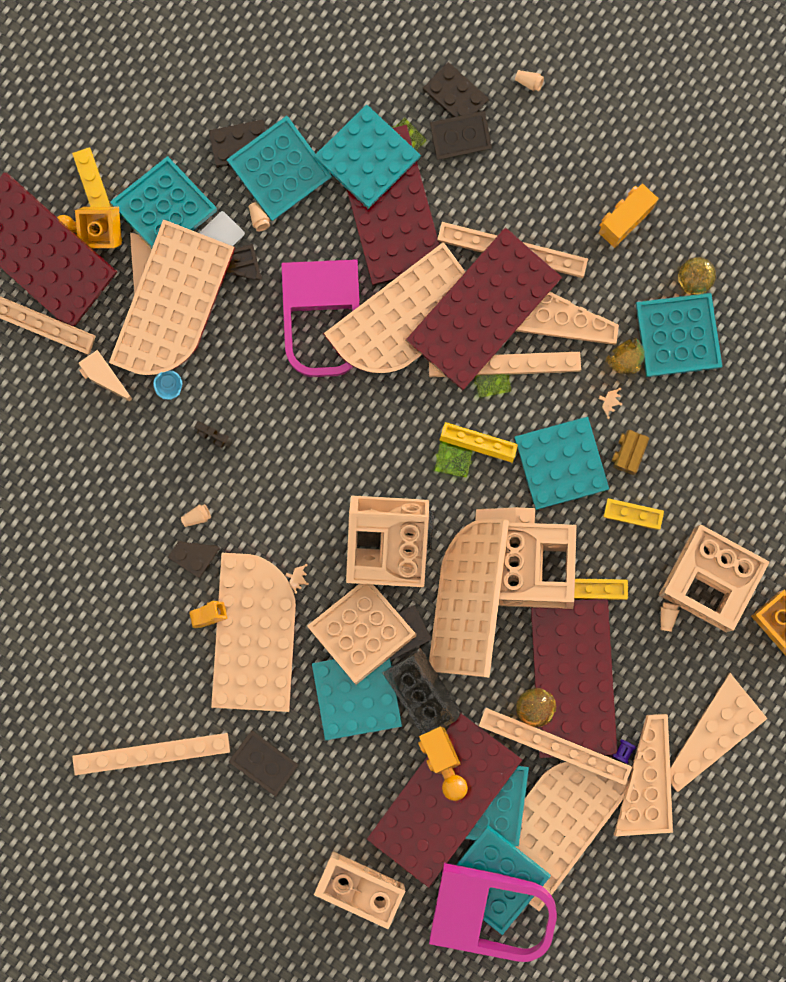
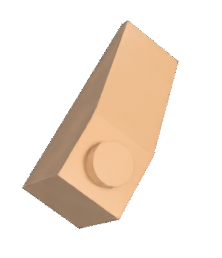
M98 350L79 362L82 367L79 371L85 379L89 377L95 384L128 401L132 400Z
M535 508L476 509V520L505 519L509 523H535Z

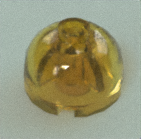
M693 257L685 261L677 275L681 289L691 295L707 293L713 287L716 280V269L713 264L703 257Z
M634 338L633 342L628 339L612 350L615 354L612 357L608 355L606 358L607 363L615 372L620 374L631 372L634 374L641 369L640 365L644 361L645 352L638 339Z
M542 688L528 689L517 700V715L523 723L532 727L546 726L552 721L553 714L556 712L555 699L551 693Z

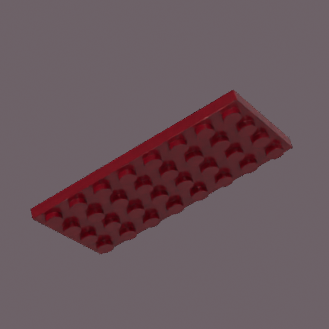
M407 125L393 128L412 146ZM417 161L369 209L346 188L372 286L393 281L440 245L439 241H437L438 237Z
M4 172L1 175L0 268L59 321L75 327L117 274V271L8 173Z
M505 227L405 341L463 391L559 282L562 276Z
M608 599L574 600L573 609L531 607L537 729L602 755L616 754L617 740ZM539 751V758L554 757Z
M461 713L457 715L446 732L461 764L454 767L453 771L455 775L461 776L466 781V795L458 801L447 799L442 791L444 777L442 774H437L429 769L426 762L429 759L427 756L367 838L369 842L428 888L431 887L442 872L444 863L450 861L523 761V759Z

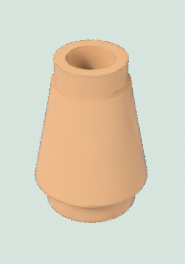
M518 70L515 81L532 91H540L544 77L540 73Z
M258 202L250 204L248 207L253 228L258 232L268 229L270 227V219Z
M199 504L182 516L181 521L185 527L208 522L211 514L205 504L202 506Z
M663 602V606L660 607L661 630L672 632L680 611L678 610L679 605Z

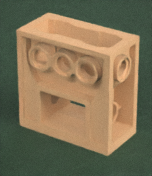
M351 496L346 583L424 587L429 500ZM358 531L381 532L380 550L357 548Z
M508 524L498 606L573 609L576 525ZM518 544L519 547L513 548L511 545ZM543 551L566 552L565 582L542 581ZM511 563L519 564L517 567L510 566ZM510 582H517L518 585H517V586H510L509 583H510Z
M700 524L693 529L659 596L673 604L679 605L682 609L725 632L734 631L769 561ZM704 547L708 549V555L704 552ZM721 556L725 558V564L722 563ZM738 566L742 567V573L739 572ZM694 578L724 594L716 611L686 596Z
M333 851L314 895L389 929L405 893V886L395 879ZM341 878H346L349 881V883L347 885H341L338 882V880ZM378 896H382L385 899L382 901H378L375 898Z

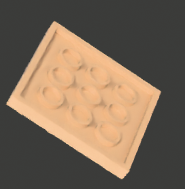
M358 584L307 625L309 630L355 685L416 637V633L373 584Z

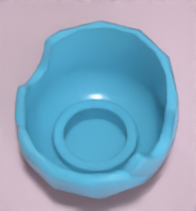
M173 370L166 371V373L161 372L156 375L153 387L159 397L171 400L180 394L182 380L179 374Z

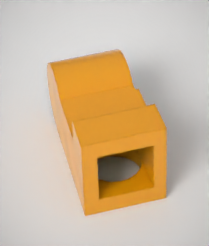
M219 601L208 602L207 605L189 612L192 628H201L228 619L224 602ZM217 608L220 609V612H221L220 615H218Z

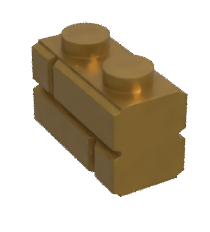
M627 430L625 434L622 433L618 442L621 447L619 452L615 451L612 462H615L613 467L635 475L649 437L631 430Z

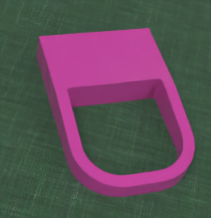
M336 260L282 263L285 351L290 365L297 372L308 377L340 376L349 372L354 367L347 362L338 367L309 368L302 365L295 358L293 353L292 311L355 310L359 307L358 261Z
M444 863L429 944L518 962L533 961L544 955L552 943L557 919L556 904L551 894L537 883L498 873ZM490 887L533 895L546 904L549 915L544 937L539 944L532 948L522 949L479 938Z

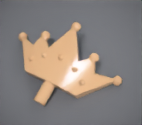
M621 388L609 391L606 398L599 397L600 400L604 401L602 408L607 415V419L610 418L609 412L615 411L612 409L613 406H622V403L616 399V397H620L617 392Z
M307 564L295 568L293 575L289 573L285 575L291 578L289 585L293 588L295 594H297L296 588L301 589L299 585H309L303 578V575H307L303 571L308 566Z

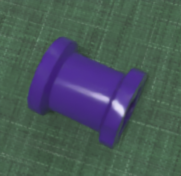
M621 739V744L616 754H613L612 757L628 765V759L632 751L636 750L637 747Z

